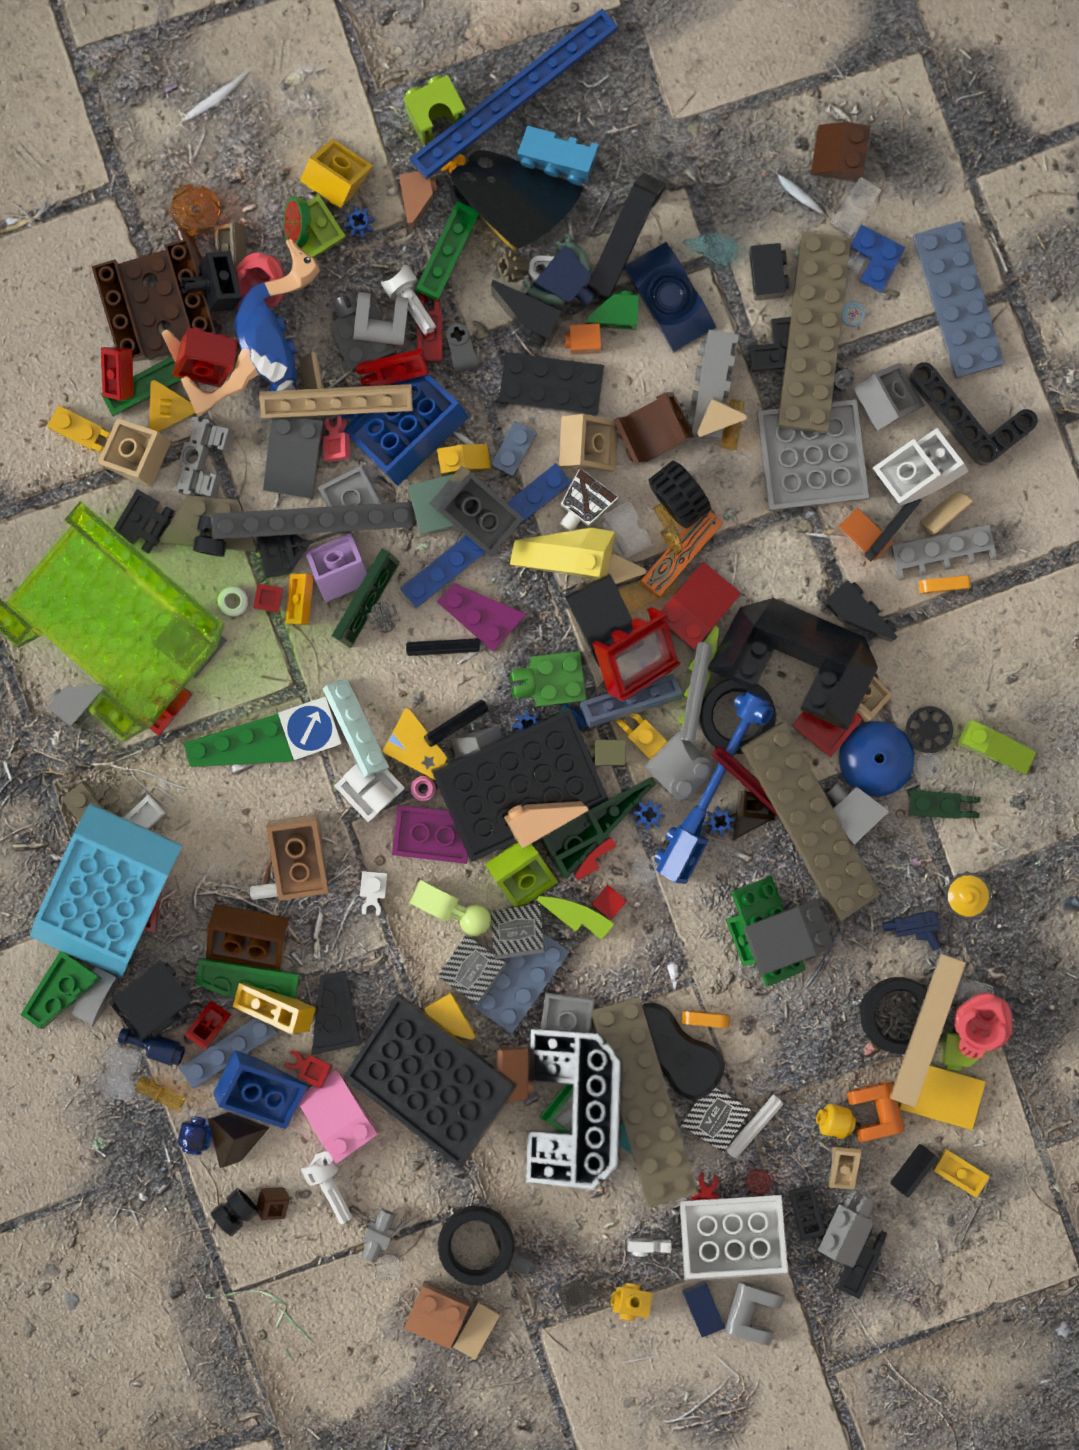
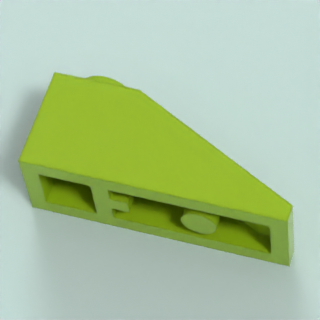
M974 720L967 721L957 743L1024 775H1027L1036 755L1034 750Z

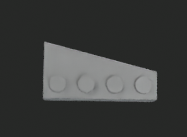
M709 330L706 341L700 342L698 356H703L702 366L697 365L695 380L699 381L698 391L693 390L691 405H695L694 415L689 414L688 425L695 438L720 441L722 438L723 428L699 437L697 429L711 398L727 404L726 401L731 385L730 375L732 374L735 361L734 350L738 343L739 334Z

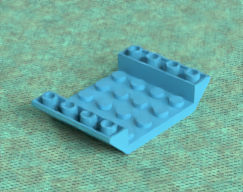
M89 803L35 918L30 937L119 978H123L136 945L183 845Z

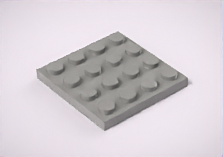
M857 399L832 402L829 431L827 434L777 427L780 408L757 411L769 511L869 499Z

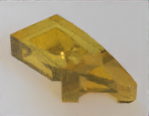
M659 503L653 510L665 527L660 531V534L669 548L678 555L683 551L679 532L662 503Z

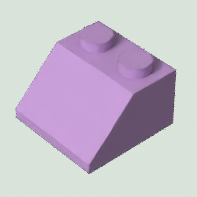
M351 533L305 551L315 581L325 602L359 589L368 573Z

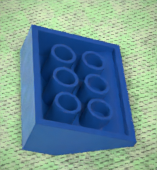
M429 374L390 384H411L413 411L362 413L344 430L345 433L350 435V439L397 486L469 418V415L460 403Z

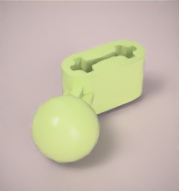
M419 881L409 903L449 922L450 918L460 921L462 930L471 936H480L490 928L491 916L485 907L477 904L464 907L457 904L459 898L425 881Z

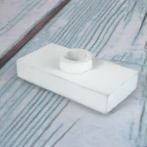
M147 795L124 819L149 830L166 812L150 795Z

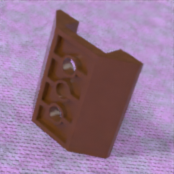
M188 238L165 244V250L126 262L118 263L114 259L91 266L115 347L132 349L133 362L151 360L171 354L163 335L158 333V326L163 322L171 325L170 332L180 341L188 328H201L205 332L216 334L204 291L182 292V288H185L181 287L182 277L199 276ZM148 275L157 277V283L154 287L144 286V279Z

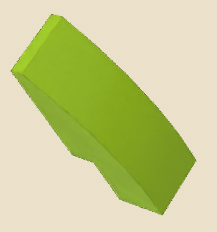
M541 895L536 899L575 932L583 924L602 940L614 925L613 922L602 914L571 900Z

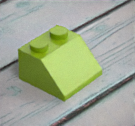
M516 842L485 863L496 883L514 907L525 906L558 883L532 843L522 848Z

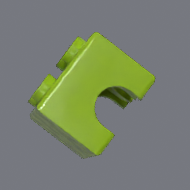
M441 75L434 76L428 81V85L419 88V86L413 87L405 93L404 104L406 113L422 144L435 139L431 128H433L432 122L436 118L446 117L454 124L466 115L465 107L448 75L444 77Z

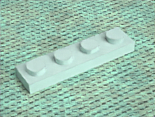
M348 679L327 684L323 691L364 778L386 771L389 766Z

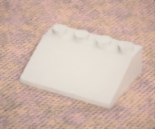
M781 1195L680 1201L684 1281L786 1275L788 1273Z

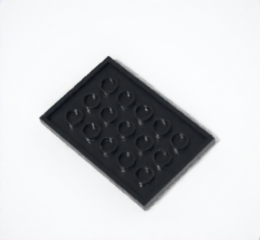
M566 708L431 770L471 862L517 842L504 817L509 815V810L518 805L523 807L530 804L581 801L589 809L608 800L570 708Z
M401 994L395 996L344 1075L348 1081L459 1169L464 1167L517 1086L515 1082Z

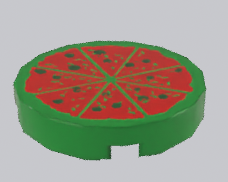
M290 197L287 200L283 214L284 235L286 240L292 239L298 247H303L310 236L309 232H306L307 226H310L311 223L310 209L308 203L302 197Z

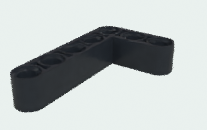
M643 173L633 184L588 282L587 288L595 294V297L606 301L612 296L648 215L664 191L665 182Z
M921 362L910 373V381L914 388L973 461L980 466H987L1037 425L1038 419L1035 412L1023 409L992 434L988 435L930 363ZM918 370H924L927 372V381H921L920 379H918ZM934 389L941 390L944 394V399L936 400L932 395V391ZM953 408L959 412L960 417L958 420H953L949 417V409ZM1020 416H1024L1029 420V428H1024L1019 424ZM971 428L974 430L975 439H967L964 435V429ZM1000 432L1009 434L1010 443H1003L999 439ZM981 447H985L990 450V459H984L983 457H981Z

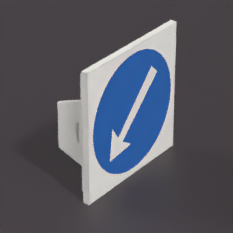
M326 696L278 712L294 760L342 744Z

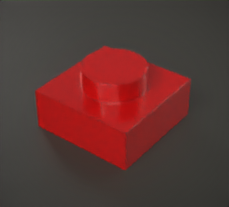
M258 583L253 608L279 613L283 588Z

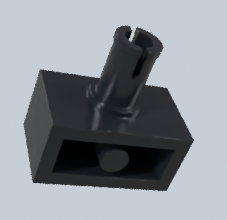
M231 251L206 253L199 265L201 276L181 278V287H185L182 288V292L204 291L209 312L234 310L242 297Z

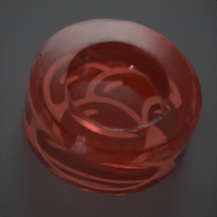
M753 1169L746 1176V1186L753 1194L762 1195L771 1187V1177L763 1169Z

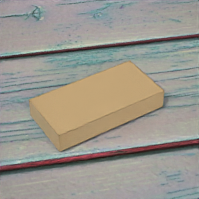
M478 1301L453 1347L476 1359L496 1324L500 1313Z

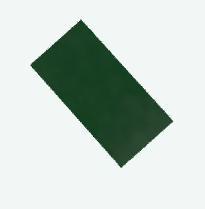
M381 548L332 634L333 638L349 648L355 643L400 564V561L387 550Z

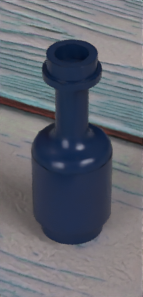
M122 1028L117 1040L123 1046L129 1043L146 1050L147 1058L169 1066H173V1064L179 1066L185 1053V1047L181 1046L180 1042L160 1035L154 1038L151 1037V1039H145L140 1043L131 1034L129 1028Z

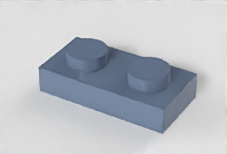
M514 421L491 466L513 477L537 433Z

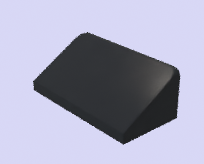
M919 1144L890 1182L891 1185L907 1198L910 1197L936 1163L938 1157L922 1144Z

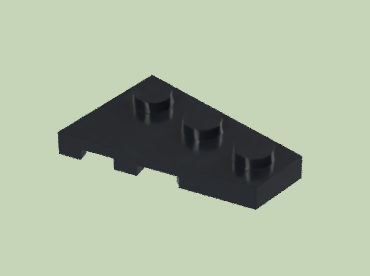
M346 970L320 976L311 1055L361 1045Z

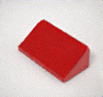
M101 347L102 396L120 401L133 397L132 349Z

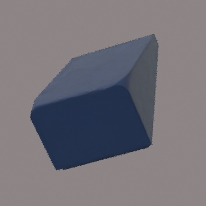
M706 1281L682 1290L702 1338L725 1328Z

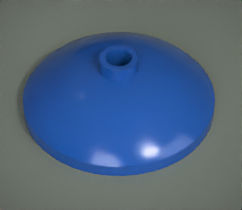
M880 721L867 722L857 726L842 743L839 752V766L844 779L852 788L858 787L868 796H885L899 790L910 778L914 767V750L905 733L898 727ZM876 754L883 756L881 763L875 761Z

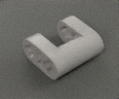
M358 292L353 340L403 346L409 298L396 297L392 322L368 319L371 293Z
M739 1281L724 1331L733 1336L756 1343L771 1345L774 1332L750 1324L756 1302L781 1309L785 1296L773 1290Z

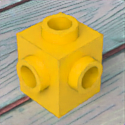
M626 1283L625 1287H617L611 1297L612 1313L620 1314V1319L635 1322V1317L648 1319L653 1293L641 1291V1286Z

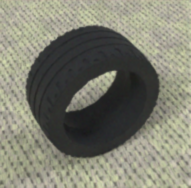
M728 679L714 686L706 694L702 701L699 721L704 736L715 748L721 746L726 750L731 741L717 731L713 722V710L717 701L728 693H747V691H750L767 699L770 702L769 706L773 708V714L769 722L765 725H760L758 731L751 738L743 740L735 754H744L741 747L775 726V706L772 698L762 686L757 684L753 690Z
M904 977L888 978L874 985L866 994L861 1006V1023L867 1037L884 1051L893 1054H905L911 1037L905 1040H893L884 1036L878 1029L875 1021L876 1007L886 994L893 991L909 992L923 1005L928 989L922 984Z
M484 1206L462 1208L446 1220L440 1231L438 1255L441 1264L451 1277L463 1284L478 1286L496 1280L507 1270L513 1257L514 1237L508 1222L498 1212ZM469 1221H482L490 1224L497 1231L501 1240V1251L497 1260L491 1266L482 1270H470L461 1266L455 1260L451 1251V1240L454 1232L462 1224Z

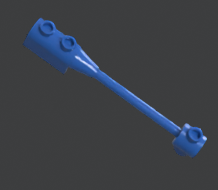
M747 691L746 695L743 693L739 694L734 702V706L738 708L736 715L742 719L726 748L733 757L750 724L765 725L773 714V708L769 706L770 702L750 691ZM720 763L698 805L693 808L681 825H678L677 828L672 827L666 834V840L670 842L667 849H660L655 856V862L658 863L656 870L674 883L687 884L709 841L700 833L706 817V810L727 771Z

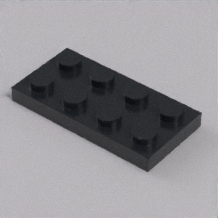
M505 352L499 403L598 416L604 365Z

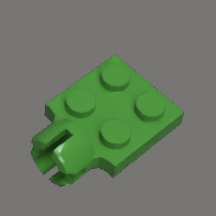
M580 651L529 657V667L514 669L510 673V683L524 681V685L511 688L514 698H533L536 707L586 701Z

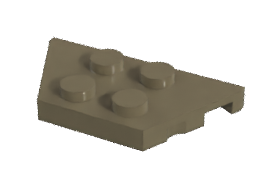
M187 495L161 536L160 543L194 546L195 537L200 535V532L197 530L199 516L211 517L213 513L243 512L239 501L235 499H216ZM252 537L224 539L227 543L226 550L257 553V547Z

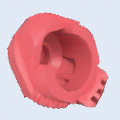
M253 252L235 267L242 297L239 301L238 309L243 297L252 286L285 276L283 267L278 259L264 253ZM284 294L271 296L264 302L268 308H273L281 302Z
M983 992L973 996L959 1006L955 1017V1028L961 1038L959 1043L961 1054L971 1059L981 1058L986 1050L990 1051L1000 1048L1012 1036V1013L1009 1004L1004 999L994 994Z

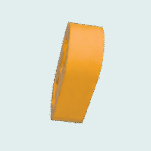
M682 1011V1024L729 1028L730 1015Z

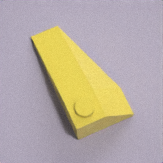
M585 528L518 539L514 541L510 565L598 580L608 575L616 532Z

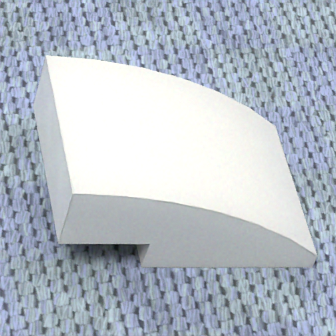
M938 428L918 442L912 439L873 467L876 474L900 506L932 494L968 472L964 462Z

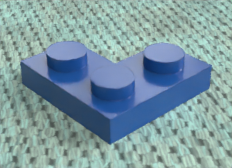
M862 224L850 245L851 250L870 259L859 282L882 293L905 249L904 246Z

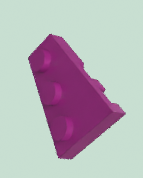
M454 583L437 601L440 606L493 652L526 616L521 611Z

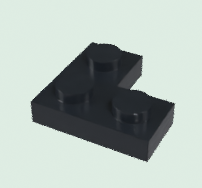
M791 317L773 318L770 320L773 344L748 347L751 372L784 369Z

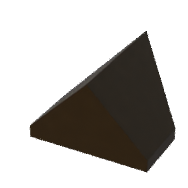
M738 792L733 841L770 820L775 821V814L751 792Z
M230 1112L208 1118L219 1167L224 1168L242 1161L270 1127Z

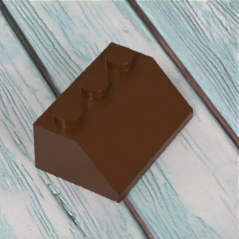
M215 904L208 924L206 958L281 970L288 935L289 918Z

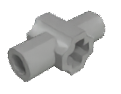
M380 1209L376 1221H370L363 1238V1242L366 1245L361 1256L364 1259L377 1262L381 1250L386 1251L395 1230L391 1228L396 1216L393 1212Z

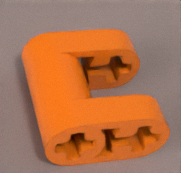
M884 1081L846 1092L850 1105L875 1101L879 1122L857 1127L855 1130L859 1142L874 1140L905 1131L898 1101L890 1099L894 1087L893 1081Z

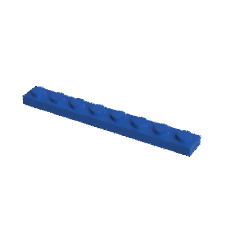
M556 463L507 502L510 507L524 518L518 526L572 483ZM465 536L400 589L417 609L486 552Z

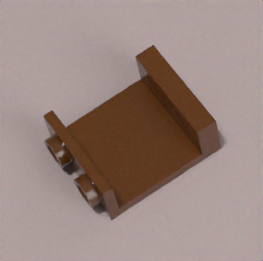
M664 392L657 396V400L625 417L614 419L617 425L615 426L616 432L624 440L627 447V456L635 465L644 464L694 438L673 392Z

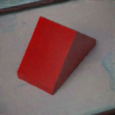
M210 1001L184 1035L203 1049H207L231 1014L213 1001Z

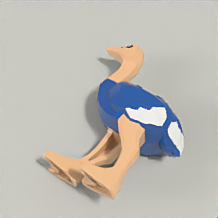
M292 239L286 240L293 261L290 273L283 278L252 286L242 299L234 322L236 337L233 339L237 340L235 354L237 362L230 378L213 392L202 390L187 376L181 379L198 417L208 412L224 398L242 391L247 383L257 375L270 383L269 391L296 390V370L293 356L297 354L292 339L287 341L283 331L287 330L282 316L276 317L275 313L264 302L271 296L303 289L313 282L320 272L319 265L315 259L300 249ZM166 329L161 333L176 362L181 341Z

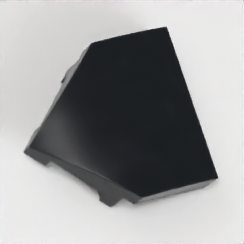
M297 534L256 537L265 579L290 574L311 542Z

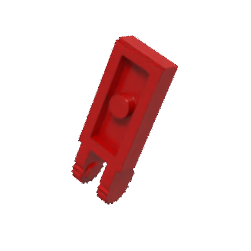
M419 293V300L425 308L426 296ZM439 298L438 301L433 299L434 311H427L437 326L434 328V331L424 335L417 324V349L422 348L426 362H443L441 298Z
M422 348L374 361L367 360L357 364L355 367L357 374H367L360 380L363 387L380 384L382 386L429 374V367Z

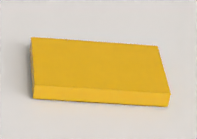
M930 1065L916 1106L912 1107L900 1102L899 1108L903 1111L973 1130L986 1081Z

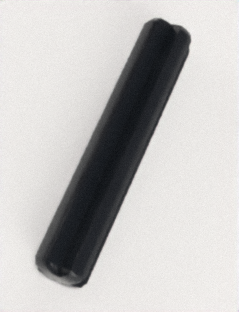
M478 638L406 643V653L408 656L480 651V641Z
M484 700L477 701L424 736V740L428 746L433 747L486 713L489 709L488 705Z

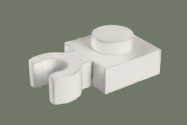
M362 871L360 896L367 897V901L362 906V914L366 915L367 907L374 905L376 907V916L380 915L381 905L378 902V898H386L388 873Z
M628 1237L627 1249L628 1252H633L634 1256H648V1253L654 1252L671 1253L672 1242L666 1239L653 1240V1238Z

